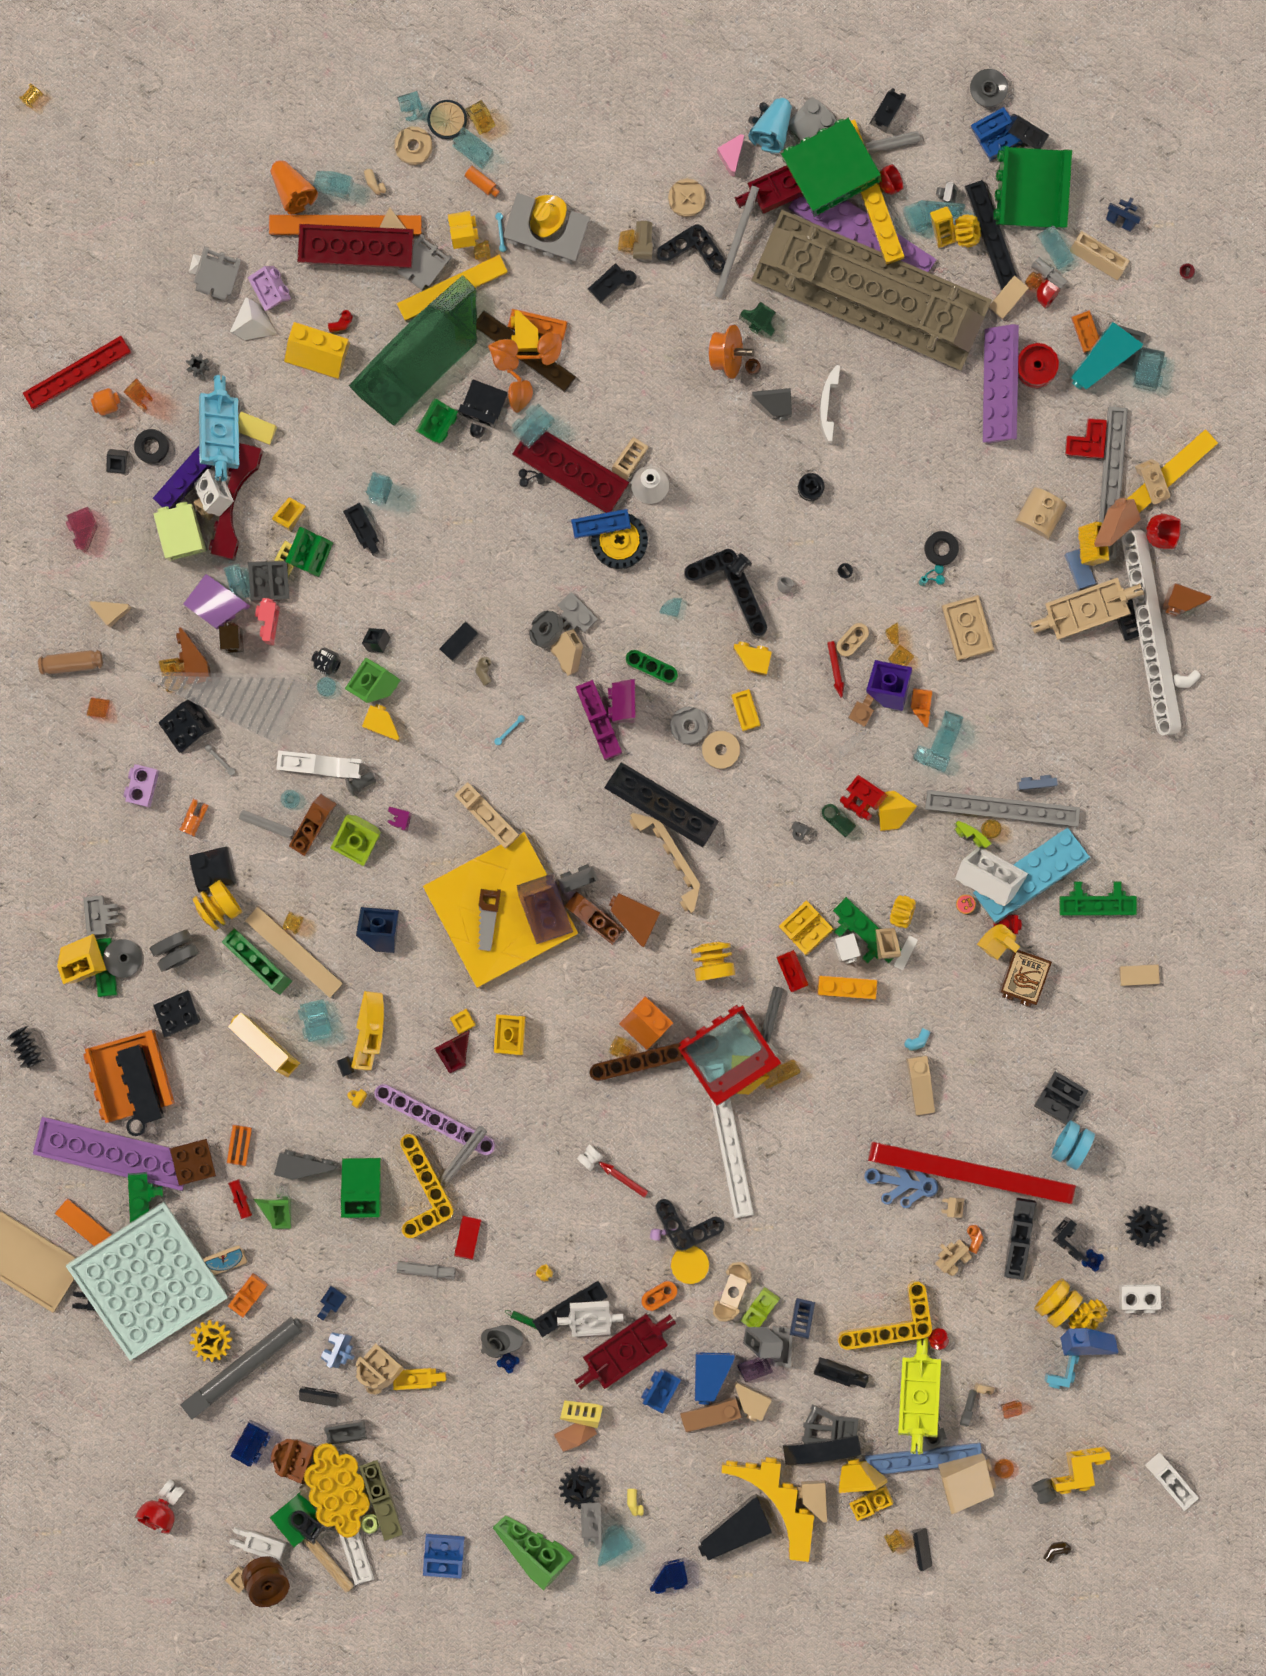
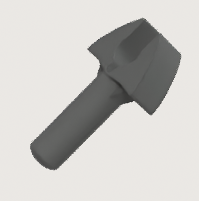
M969 1390L965 1409L960 1420V1425L969 1426L971 1421L972 1409L977 1394L975 1390Z

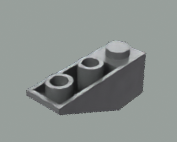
M285 1149V1152L279 1153L274 1175L294 1180L334 1170L337 1168V1165H334V1161L323 1158L322 1161L314 1160L315 1156L304 1154L302 1157L296 1155V1151Z

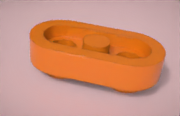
M671 1281L660 1283L643 1294L641 1299L642 1306L649 1311L658 1309L676 1297L677 1287ZM670 1287L671 1292L666 1294L664 1288ZM649 1297H653L655 1299V1302L653 1304H649L647 1302V1299Z

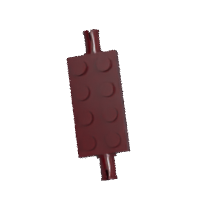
M786 165L748 182L749 191L734 197L740 209L746 205L751 187H758L759 190L755 203L758 204L762 214H765L802 197L803 194Z
M645 1313L584 1355L583 1359L589 1367L588 1371L575 1378L574 1381L576 1384L580 1383L578 1385L580 1390L594 1380H598L602 1387L606 1389L667 1347L668 1344L663 1338L662 1333L677 1323L671 1314H668L658 1323H653L648 1314Z

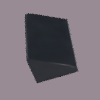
M464 622L439 650L454 662L478 637L479 633L467 622Z
M302 1386L299 1390L300 1401L333 1407L338 1405L339 1392Z
M926 1528L913 1529L912 1531L917 1566L920 1572L932 1566Z

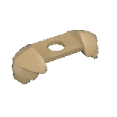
M743 1262L732 1263L726 1271L729 1279L721 1300H716L713 1307V1315L719 1321H731L740 1312L738 1307L747 1283H751V1272L749 1267ZM733 1286L739 1289V1295L735 1298L729 1295V1289Z

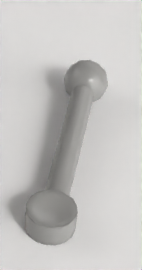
M211 745L205 746V750L210 752L228 770L229 775L235 774V769L230 768L216 754Z

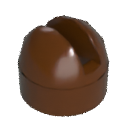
M752 358L745 363V369L749 374L756 375L761 370V364L757 359Z

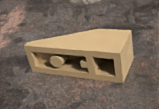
M927 1056L906 1058L915 1114L935 1113Z

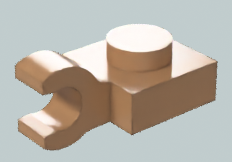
M867 694L863 703L857 701L848 718L865 727L874 711L869 708L874 698Z

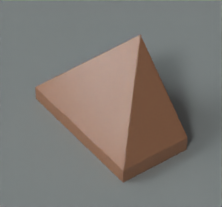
M574 1423L555 1433L554 1436L564 1452L580 1446L595 1436L597 1432L594 1427Z

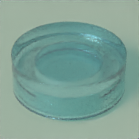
M323 677L317 682V691L322 696L329 697L335 693L336 684L331 678Z

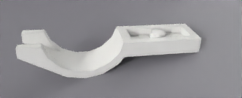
M278 751L276 770L360 779L359 767L363 760Z

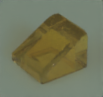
M633 229L620 233L619 251H633L635 237Z
M897 622L884 632L893 647L899 644Z

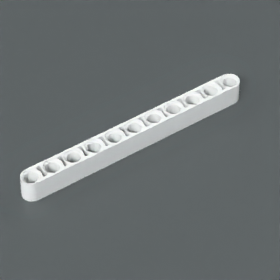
M1128 530L1122 536V545L1130 587L1140 583L1142 589L1139 590L1145 592V597L1141 595L1133 598V605L1156 729L1161 735H1173L1180 731L1181 721L1147 536L1142 530Z

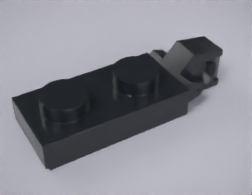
M360 502L344 510L343 513L360 545L364 549L369 547L373 556L380 553L375 544L379 542L378 536Z
M819 1357L813 1373L848 1387L850 1385H857L865 1388L869 1379V1375L862 1371Z

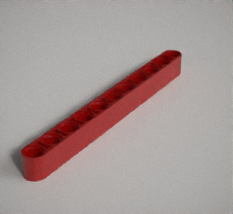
M871 1142L868 1161L1068 1204H1073L1076 1185L877 1142Z

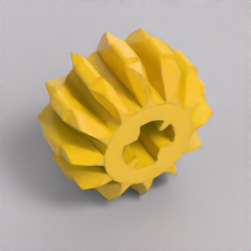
M967 214L955 220L954 234L959 246L968 248L976 246L980 242L981 228L976 216Z
M899 895L895 899L891 910L890 923L899 928H907L911 923L916 908L915 900L905 895Z

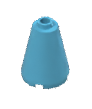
M775 99L748 134L752 144L756 146L758 143L762 146L761 150L780 153L785 147L792 106L787 99Z

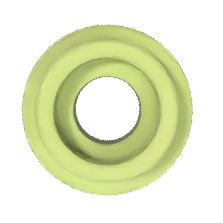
M366 1514L361 1519V1528L364 1532L374 1533L378 1530L379 1523L376 1515ZM372 1520L374 1525L368 1526L367 1521Z

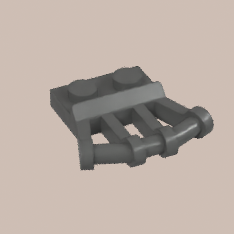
M812 1404L811 1412L806 1422H803L805 1431L802 1441L804 1443L856 1436L859 1418L832 1415ZM820 1414L833 1422L832 1425L816 1424L814 1421L817 1415ZM812 1429L832 1431L831 1439L812 1437Z

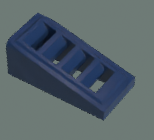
M796 1298L790 1335L809 1339L815 1302ZM798 1309L807 1310V1311H809V1312H808V1313H806V1312H801V1311H798ZM797 1315L805 1316V1317H808V1318H807V1319L799 1318V1317H797ZM796 1321L807 1323V1325L796 1324ZM795 1328L804 1329L806 1332L795 1331Z

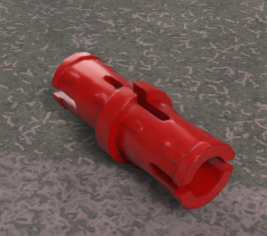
M240 1179L229 1182L228 1185L234 1198L233 1203H236L241 1219L252 1216L247 1202L248 1197L244 1194Z

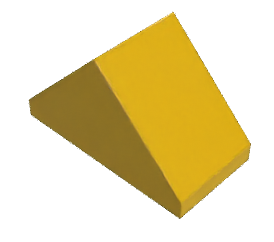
M289 497L272 517L274 523L292 532L306 506Z

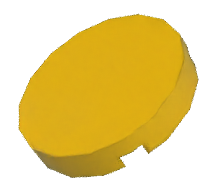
M697 1246L683 1252L676 1251L671 1259L672 1273L682 1283H698L705 1278L708 1272V1257Z

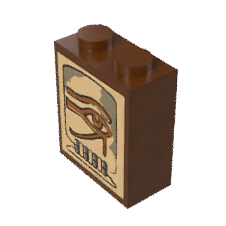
M1017 950L1016 953L1012 952L999 989V993L1003 994L1002 998L1011 1001L1014 998L1021 1000L1020 1004L1031 1007L1032 1004L1037 1005L1052 961L1021 950Z

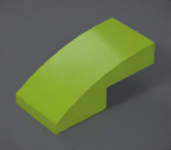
M764 1287L740 1321L748 1327H760L780 1298Z

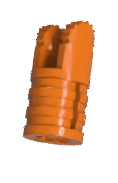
M193 798L179 830L195 837V833L209 805L204 803L198 815L195 816L193 813L197 807L198 800Z

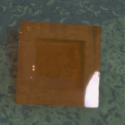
M91 697L87 716L108 719L110 700Z
M1019 1400L1000 1405L1005 1419L1023 1413L1022 1404Z

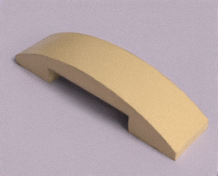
M468 782L454 795L505 849L519 837V834Z

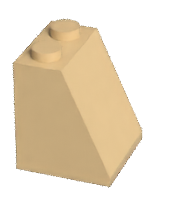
M983 1453L938 1464L951 1514L994 1496L993 1489L996 1488L994 1478L989 1476L988 1471L992 1470L989 1459L985 1460Z

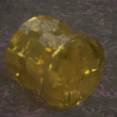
M484 240V242L480 243L475 241V260H480L483 257L491 259L489 240Z
M994 819L987 820L981 826V833L987 839L996 838L1001 833V824Z
M289 911L282 929H289L293 934L297 935L304 917H297L293 912Z
M895 1529L890 1535H884L892 1553L896 1552L897 1548L906 1546L898 1529Z

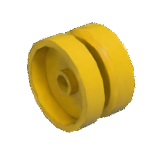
M1063 1278L1055 1282L1034 1307V1310L1041 1316L1049 1314L1047 1322L1054 1328L1061 1325L1083 1300V1296L1076 1290L1069 1292L1070 1284Z

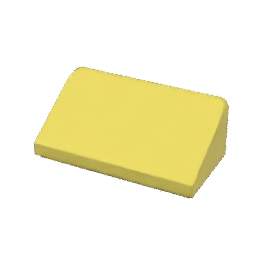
M240 411L238 417L239 433L270 445L277 429L276 425Z

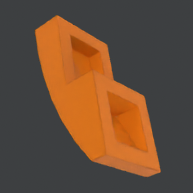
M253 1273L228 1307L243 1318L268 1284Z

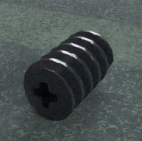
M28 1026L12 1032L7 1037L8 1040H14L10 1045L11 1047H18L14 1050V1054H21L17 1058V1061H24L20 1065L21 1068H30L45 1061L44 1059H38L42 1054L41 1052L35 1053L38 1045H31L35 1038H28L32 1033L31 1031L25 1032Z

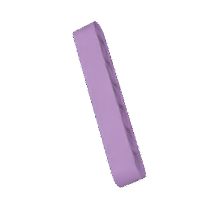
M381 1084L375 1089V1097L380 1102L463 1145L467 1142L464 1139V1134L476 1131L388 1084ZM385 1087L388 1089L389 1095L387 1098L380 1097V1088ZM398 1096L406 1099L404 1107H399L396 1104ZM415 1105H420L423 1108L421 1116L413 1113ZM432 1114L439 1115V1124L434 1125L430 1122ZM449 1123L457 1125L456 1133L448 1132L447 1125ZM485 1135L475 1148V1151L483 1155L491 1154L495 1149L494 1140ZM489 1141L492 1145L491 1150L484 1151L481 1148V1143Z

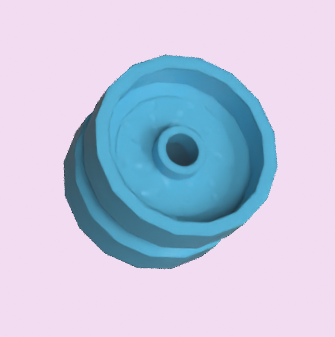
M1070 1120L1059 1135L1051 1158L1059 1162L1066 1159V1165L1077 1170L1091 1148L1095 1133L1086 1128L1080 1132V1125Z

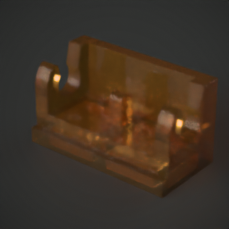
M137 378L124 391L125 395L144 413L148 408L142 403V400L147 397L150 401H153L152 396Z

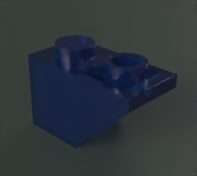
M679 1558L664 1562L650 1584V1592L655 1591V1594L666 1592L668 1588L674 1587V1590L685 1588V1585L688 1584V1577L684 1559Z

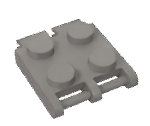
M422 234L413 244L412 269L400 268L398 270V273L407 280L414 276L411 282L421 290L426 286L430 288L452 258V256H447L440 251L437 245H432L424 239L425 236ZM421 242H423V243H425L427 246H429V247L431 248V250H429L427 247H425L423 244H421ZM435 252H437L445 259L443 260L442 258H440L438 255L435 254Z
M204 246L193 282L197 284L195 291L209 295L212 289V297L225 300L226 296L232 293L241 259L225 256L223 252L217 253ZM209 253V254H211V255L217 256L218 259H217V258H214V257H211V256H209V255H207V254ZM225 259V260L234 262V264L225 262V261H223V260Z

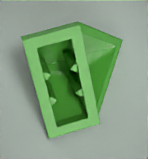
M291 1198L253 1199L270 1222L272 1229H291Z

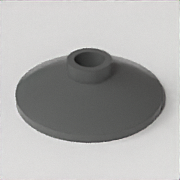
M995 69L979 71L974 75L970 83V93L973 99L985 107H993L1000 104L1008 92V83L1005 76ZM990 87L992 91L988 93L985 91V88Z
M119 939L107 946L104 951L103 962L108 972L121 978L129 977L140 968L142 954L134 942ZM122 954L127 956V960L125 962H122L120 960V956Z

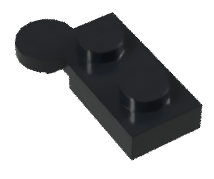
M615 263L588 288V291L601 304L622 284L626 286L633 285L636 282V275L631 270L623 272Z

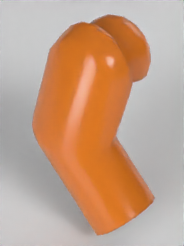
M970 1225L967 1228V1233L972 1240L969 1251L977 1254L984 1237L977 1225Z

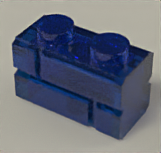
M250 1420L230 1456L249 1467L253 1463L257 1464L262 1456L259 1451L262 1446L266 1447L271 1439V1436H269L271 1430Z

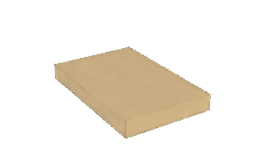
M979 595L941 606L957 661L994 651Z

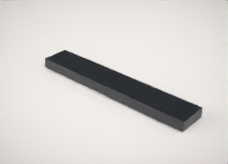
M980 180L966 185L965 190L974 216L980 222V233L1000 290L1002 291L1014 276L1017 277L1000 226L996 225V220H994V209L984 181Z

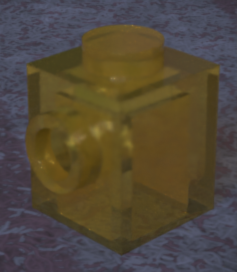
M482 100L465 109L479 135L489 132L491 128L496 126L487 106Z

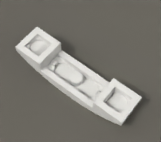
M836 365L828 376L820 400V425L827 444L832 443L834 422L827 421L830 387L837 388L840 365Z

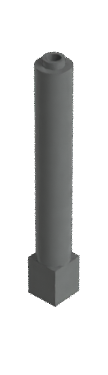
M292 1317L288 1318L182 1402L180 1405L191 1420L303 1332L301 1321L297 1317L295 1319Z

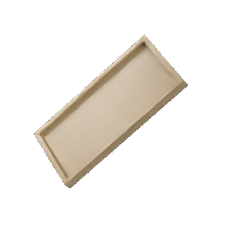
M0 1210V1280L54 1313L75 1280L66 1268V1264L77 1257Z

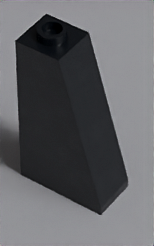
M757 1495L751 1496L700 1539L701 1545L698 1548L702 1557L706 1556L709 1561L772 1533Z

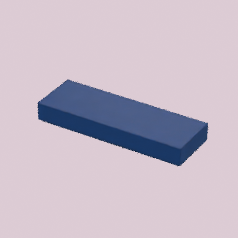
M628 509L571 519L575 539L631 529Z

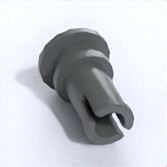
M372 771L361 776L360 779L352 778L353 780L351 781L348 778L345 779L347 789L352 796H355L354 791L359 792L361 788L376 783Z

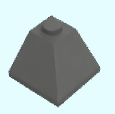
M791 388L752 392L751 403L771 419H777L778 422L787 421L792 416Z

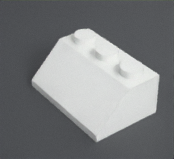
M977 847L962 860L955 879L963 885L973 888L979 894L989 897L995 903L1006 906L1014 898L1028 873L987 850Z

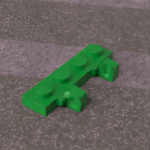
M1074 881V891H1069V896H1059V915H1137V896H1126V891H1121V881H1112V893H1108V896H1087V893H1083L1082 890L1083 881Z
M845 897L833 910L840 918L837 921L840 926L834 933L841 937L847 929L850 932L854 931L868 944L866 947L869 951L862 959L866 963H869L874 957L878 960L876 929L879 928ZM894 958L884 960L889 964Z
M147 1172L128 1173L130 1223L149 1211L151 1197L154 1198L156 1195L163 1197V1186L153 1187L152 1183H148Z

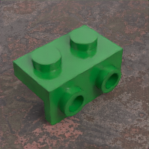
M434 398L416 432L433 443L440 444L447 438V431L450 426L456 422L458 410Z

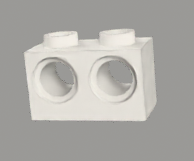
M207 469L194 483L197 495L203 504V509L209 514L212 513L220 516L234 502L226 482H222L221 477H219V481H216L215 471Z
M854 933L833 939L839 961H844L845 964L857 961L856 957L861 956Z
M1158 1284L1119 1285V1308L1125 1310V1313H1136V1310H1144V1313H1156L1157 1309H1161V1287ZM1129 1294L1135 1296L1132 1304L1126 1303V1297ZM1148 1294H1153L1154 1301L1151 1304H1146L1145 1297Z

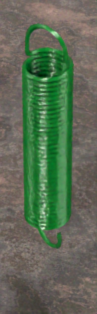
M513 1311L512 1315H510L511 1319L537 1329L532 1322L534 1319L516 1311Z

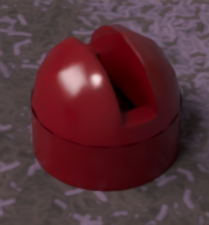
M1189 263L1183 264L1179 269L1180 276L1185 280L1193 278L1195 275L1194 266ZM1187 268H1190L1189 276H1185Z

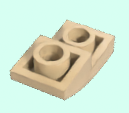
M1014 276L993 300L989 309L1003 320L1029 287Z

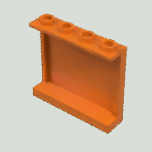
M149 1030L85 1049L86 1053L83 1054L84 1060L90 1066L89 1078L91 1083L95 1084L94 1096L96 1101L100 1102L101 1109H99L101 1119L105 1120V1123L133 1116V1111H135L133 1103L130 1104L128 1100V1086L124 1085L121 1075L124 1074L122 1066L119 1067L116 1061L117 1051L142 1044L161 1107L175 1104L155 1030Z

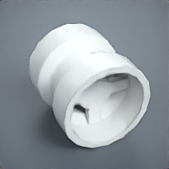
M590 1144L586 1147L584 1154H580L577 1157L579 1162L589 1171L594 1168V1164L603 1158Z
M169 1479L158 1494L162 1498L166 1497L168 1502L174 1505L185 1490L177 1487L175 1482Z

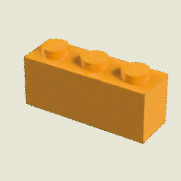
M818 976L817 995L876 999L877 980Z

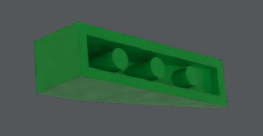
M235 928L222 941L272 991L281 995L292 983V980Z

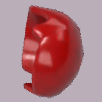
M891 164L880 170L882 181L878 184L884 193L893 195L903 189V181L895 165Z

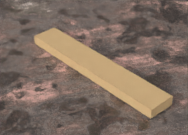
M259 907L245 920L329 998L343 985L337 977Z

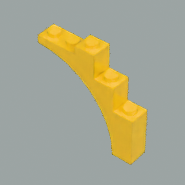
M766 1457L765 1460L761 1459L760 1467H757V1464L752 1462H746L745 1465L738 1464V1461L726 1460V1463L722 1462L721 1473L737 1476L752 1483L774 1502L787 1528L789 1560L809 1562L814 1513L810 1512L808 1508L795 1510L798 1490L797 1487H794L793 1483L782 1482V1485H779L780 1461H777L775 1457Z

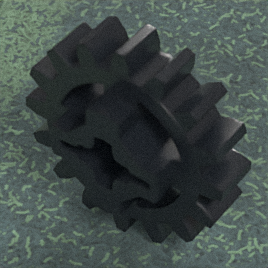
M1146 1205L1145 1209L1142 1206H1138L1139 1211L1132 1209L1133 1216L1127 1215L1130 1222L1125 1223L1129 1227L1125 1232L1127 1234L1131 1233L1129 1239L1131 1241L1136 1239V1245L1142 1242V1247L1146 1248L1147 1243L1154 1247V1241L1161 1243L1159 1237H1165V1234L1162 1232L1163 1230H1168L1167 1227L1163 1226L1167 1220L1161 1219L1163 1213L1157 1214V1208L1155 1207L1150 1210L1149 1205ZM1151 1214L1157 1219L1158 1224L1152 1221ZM1142 1215L1139 1221H1135L1138 1216ZM1147 1221V1224H1150L1153 1227L1147 1228L1145 1231L1144 1228L1138 1226L1145 1225ZM1134 1229L1140 1231L1141 1238L1136 1235ZM1154 1231H1157V1233L1152 1238H1150V1235Z
M581 1466L578 1467V1471H575L572 1467L570 1474L568 1472L564 1473L566 1479H560L564 1484L559 1486V1489L564 1491L560 1494V1497H566L564 1503L566 1504L570 1501L571 1508L576 1504L578 1509H581V1503H595L593 1497H599V1493L596 1490H601V1486L596 1484L600 1480L599 1478H593L595 1472L588 1473V1467L585 1471H582ZM579 1475L586 1476L589 1479L584 1480ZM572 1478L573 1484L567 1488V1483ZM577 1481L581 1486L584 1485L583 1495L579 1489L575 1490L577 1488ZM593 1487L591 1495L587 1497V1490ZM575 1495L579 1497L580 1500L573 1499L571 1496Z

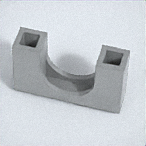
M517 193L503 235L504 238H507V243L517 246L519 242L525 244V249L535 252L537 248L543 250V255L553 258L555 254L561 256V261L570 264L572 260L577 262L591 218L571 211L564 234L554 242H541L534 237L530 228V220L537 200Z

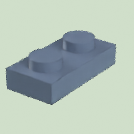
M1052 775L1040 776V780L1025 777L1021 778V782L1016 783L1017 791L1055 787L1058 785L1057 778H1052Z

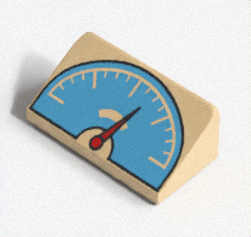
M240 1245L203 1259L214 1275L247 1263L245 1252Z

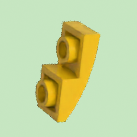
M885 1485L849 1502V1505L856 1520L859 1521L875 1514L876 1511L893 1505L894 1502Z

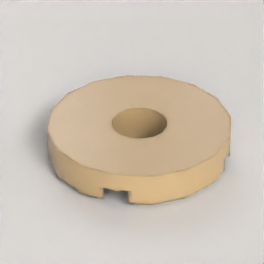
M410 126L398 133L394 148L402 162L408 165H418L429 158L432 152V141L424 129ZM411 141H416L419 144L416 150L408 148V144Z
M726 731L711 733L702 745V755L705 761L717 769H725L732 766L740 754L738 740ZM722 744L726 747L727 751L724 755L716 753L715 748L717 745Z

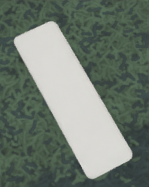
M908 936L901 950V956L897 958L894 964L895 967L901 970L904 969L918 941L916 938Z

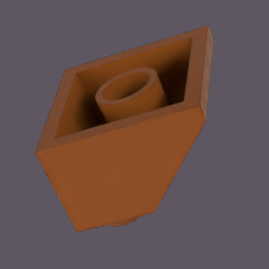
M1175 583L1168 589L1162 610H1165L1167 615L1173 617L1180 616L1205 604L1212 596Z

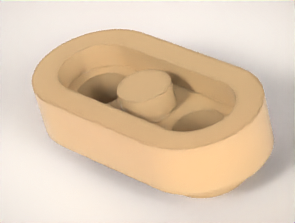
M862 623L854 624L838 641L836 645L838 654L843 657L851 656L867 639L869 635L867 626ZM860 630L862 632V636H856L855 631ZM842 645H849V650H843Z

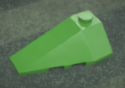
M506 1515L493 1527L529 1578L543 1591L574 1558L560 1543L556 1541L551 1542L543 1538V1535L539 1532L537 1534L533 1533L525 1525Z

